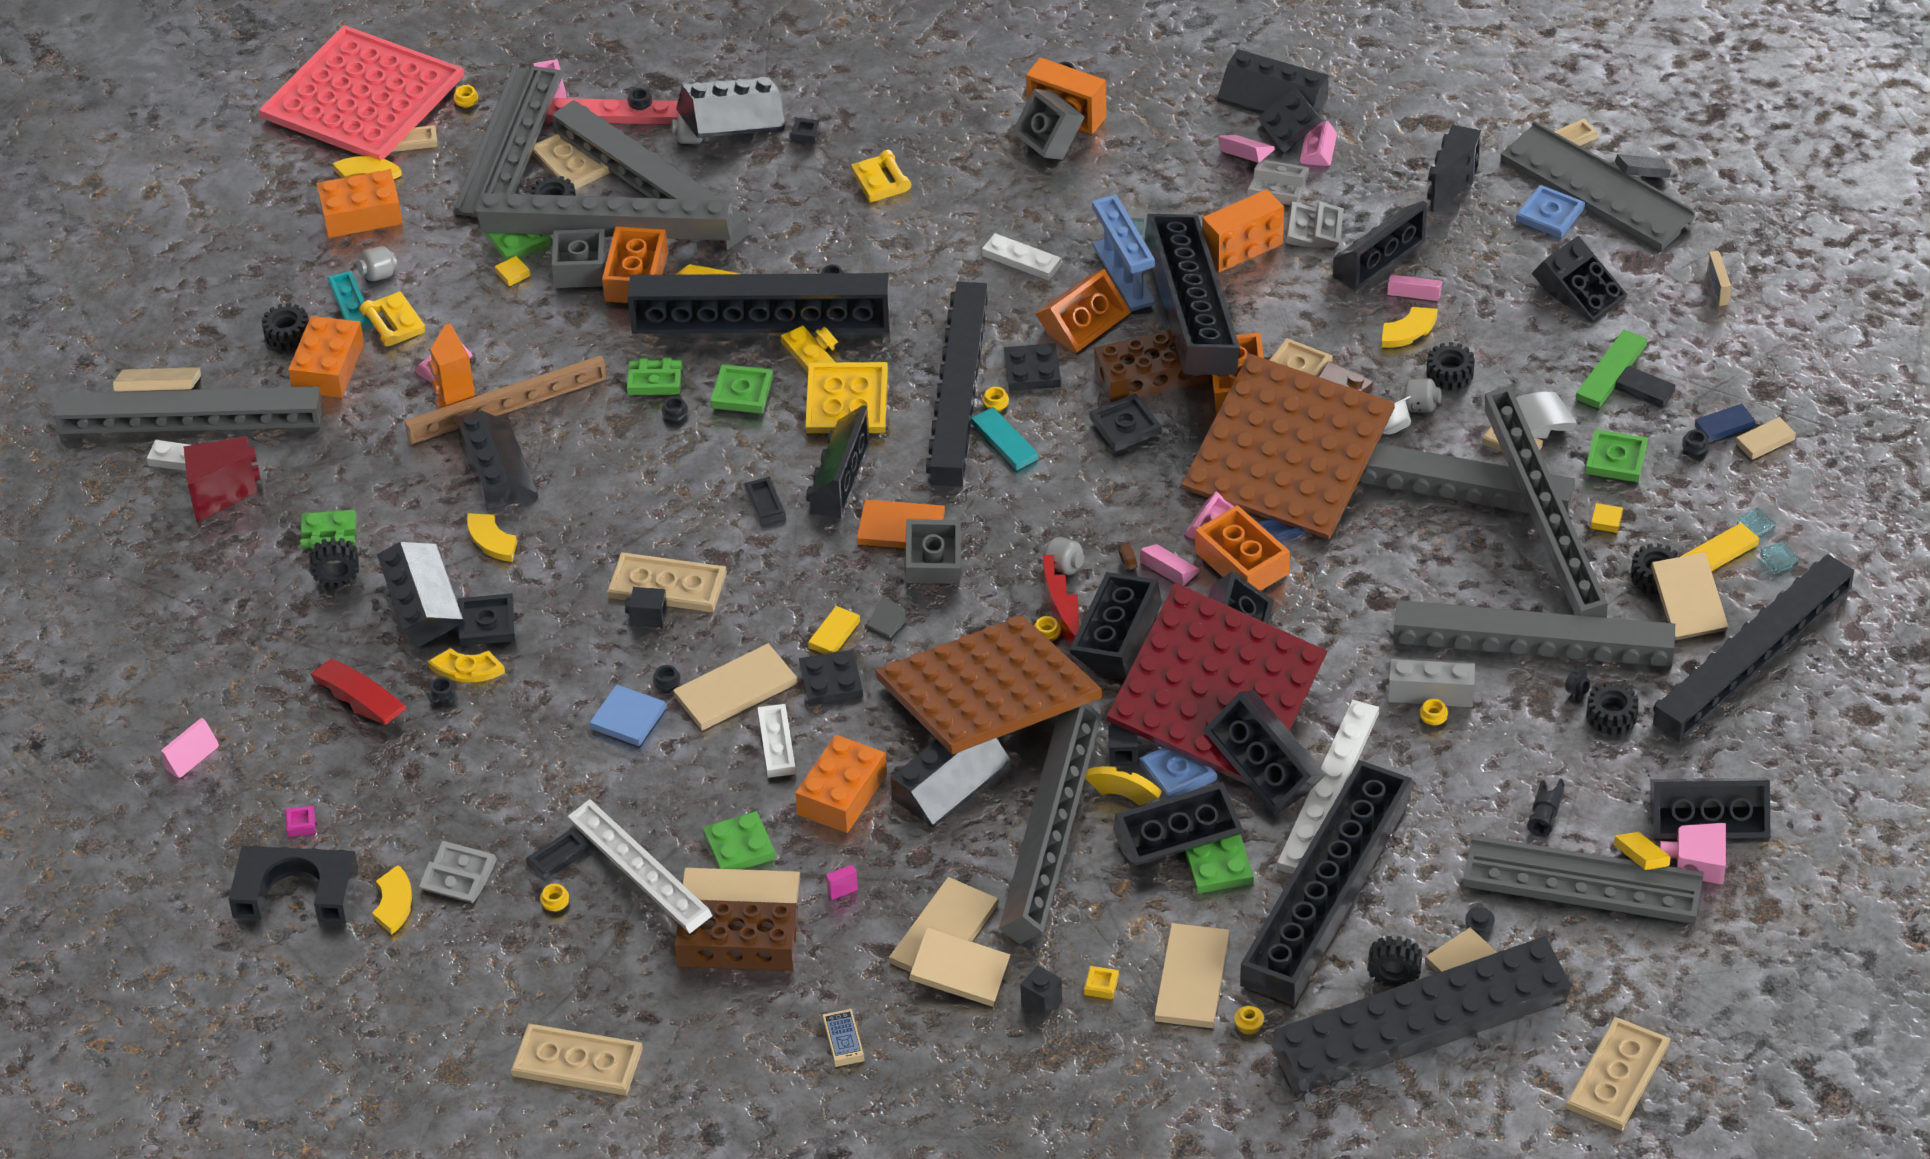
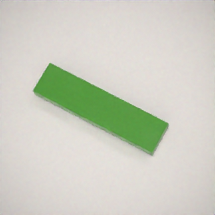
M1624 329L1576 392L1575 400L1599 409L1616 387L1618 378L1628 366L1634 363L1646 347L1647 338Z

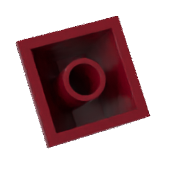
M247 436L183 446L187 482L196 521L203 520L257 492L256 481L261 480L259 465H253V462H257L255 446L249 447Z

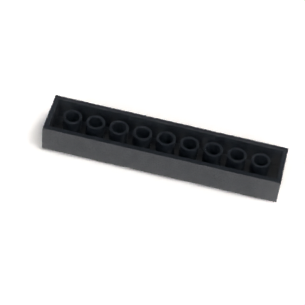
M1147 214L1144 241L1155 259L1153 272L1183 373L1191 376H1199L1201 374L1216 376L1236 375L1240 346L1198 215Z
M889 273L630 275L628 304L632 334L787 333L801 326H804L809 333H816L817 329L821 330L824 326L829 332H890Z
M1358 760L1241 962L1240 986L1295 1006L1411 800L1412 778Z
M1544 936L1276 1028L1271 1046L1295 1096L1564 1003L1567 1001L1571 984L1548 939Z

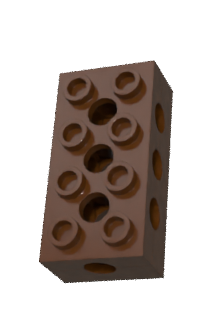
M1171 330L1094 347L1095 372L1109 403L1135 393L1140 398L1210 382L1211 375L1191 376L1183 373Z
M700 900L709 908L712 917L690 934L679 923L677 924L675 938L677 967L794 971L799 930L797 903Z

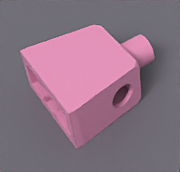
M1726 823L1681 826L1678 829L1677 842L1660 841V849L1671 856L1670 859H1676V868L1704 872L1703 881L1723 884L1726 868Z

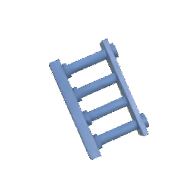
M1115 194L1092 201V209L1104 228V239L1093 242V247L1130 311L1155 305V300L1143 282V270L1154 268L1155 259L1119 198Z

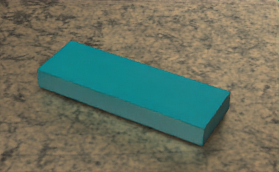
M352 270L327 277L328 284L343 320L360 321L362 329L374 326L368 317L363 316L359 309L365 300Z
M994 407L971 418V423L976 430L1015 470L1038 460V452Z

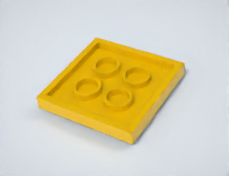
M809 363L806 433H829L830 430L835 429L840 418L862 405L868 407L869 433H885L888 363Z

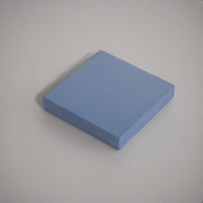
M1539 185L1517 212L1516 221L1562 238L1585 209V202Z
M616 684L589 722L590 729L640 746L666 709L665 701Z
M1165 747L1139 758V765L1151 781L1162 791L1161 794L1165 799L1194 791L1217 780V773L1214 769Z

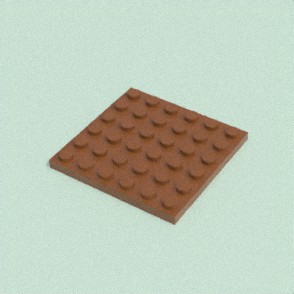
M1248 353L1182 482V488L1206 498L1211 497L1217 492L1234 507L1238 505L1249 513L1267 519L1274 518L1281 524L1293 528L1299 527L1307 533L1330 540L1395 409V404L1392 401Z
M1023 615L1012 617L1008 621L995 626H988L976 633L963 635L957 640L946 644H939L935 648L922 653H915L908 658L888 663L886 666L875 670L877 680L952 755L1102 698V689Z

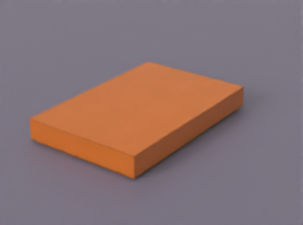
M865 499L857 534V545L906 549V519L944 520L945 506Z

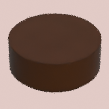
M1129 542L1119 545L1118 552L1124 568L1128 571L1138 568L1135 554Z

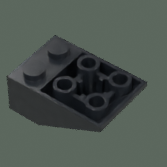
M1452 125L1449 133L1444 134L1441 144L1442 150H1437L1435 167L1431 166L1428 175V181L1432 182L1427 193V200L1431 201L1430 211H1436L1473 184L1479 169L1481 130Z
M1579 235L1546 258L1531 273L1548 294L1591 322L1628 295Z

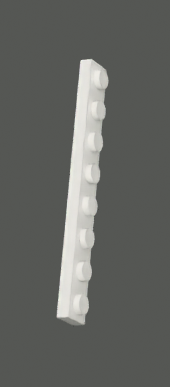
M1352 700L1322 764L1321 769L1326 775L1310 791L1277 862V870L1293 874L1354 769L1379 715L1378 706Z
M589 799L568 815L571 823L689 934L712 917L706 905L592 800Z

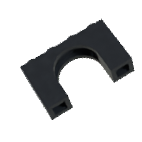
M258 845L242 846L228 899L232 917L261 919L266 896L270 888L283 878L301 875L310 877L319 883L314 901L318 922L346 923L359 870L355 851L262 847Z

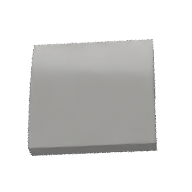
M1262 160L1254 169V179L1248 188L1247 197L1268 189L1281 204L1291 205L1292 201L1298 203L1306 183L1309 167Z
M1292 201L1289 208L1285 243L1313 248L1338 247L1344 208L1319 202L1317 208Z
M1537 392L1516 397L1534 438L1547 439L1551 430L1574 431L1577 422L1556 392Z
M442 841L434 862L429 861L419 888L473 903L486 884L497 858L495 854Z

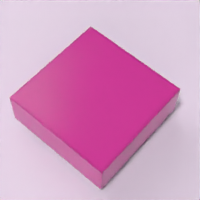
M314 806L285 809L287 837L316 834Z
M853 865L826 875L827 893L831 900L858 890L857 872Z

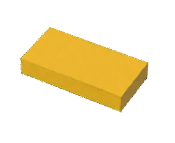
M835 606L809 640V649L822 654L837 652L859 624L860 615Z
M1640 832L1614 836L1613 845L1644 870L1670 865L1671 856Z

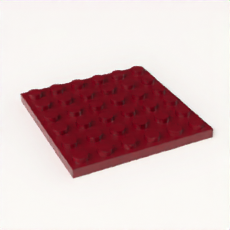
M1174 583L1107 715L1106 721L1248 785L1203 730L1239 692L1255 690L1290 731L1328 651L1178 583Z

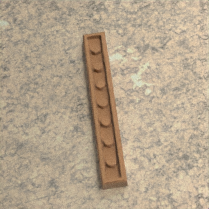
M602 355L404 420L407 439L411 445L458 429L457 416L480 410L494 416H499L607 380L605 361Z

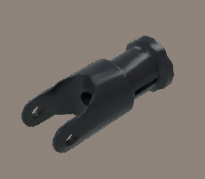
M1559 779L1557 786L1551 791H1547V785L1544 780L1540 782L1532 807L1534 814L1527 823V828L1531 833L1545 837L1552 832V820L1557 816L1565 791L1563 779Z

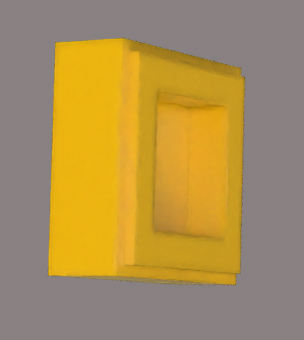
M517 256L495 266V273L508 286L530 277V269Z
M1596 503L1591 521V529L1618 533L1623 508Z
M1090 966L1084 986V995L1113 999L1119 978V970Z

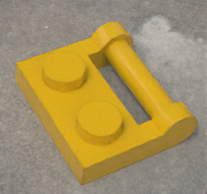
M885 150L877 157L851 164V172L870 203L904 193L911 188L910 180L902 174L891 150ZM887 167L895 182L889 183L881 168Z
M401 291L376 301H365L359 308L363 316L368 317L381 335L382 343L387 347L425 333L424 323ZM379 312H382L394 331L388 329L379 316Z

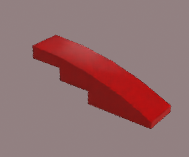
M1042 555L1043 578L1048 604L1053 618L1057 620L1061 627V635L1071 647L1079 630L1078 594H1066V576L1054 575L1053 555Z
M332 658L310 673L314 683L330 688L334 698L350 703L354 713L386 725L406 710L405 705L386 689L367 676Z

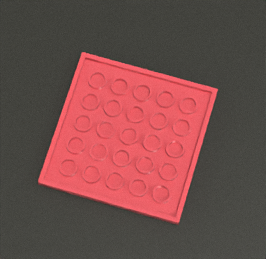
M343 25L259 109V115L262 119L358 155L381 160L385 159L398 143L465 76L464 68Z

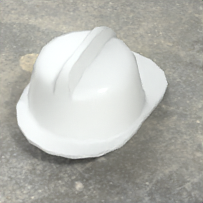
M1411 396L1394 403L1395 409L1382 434H1393L1410 426L1411 419L1406 400Z

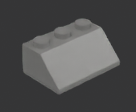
M1391 657L1388 702L1424 704L1429 699H1439L1445 706L1473 707L1475 662Z

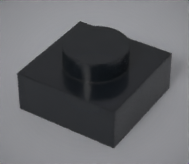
M796 117L791 132V141L816 144L821 129V121Z

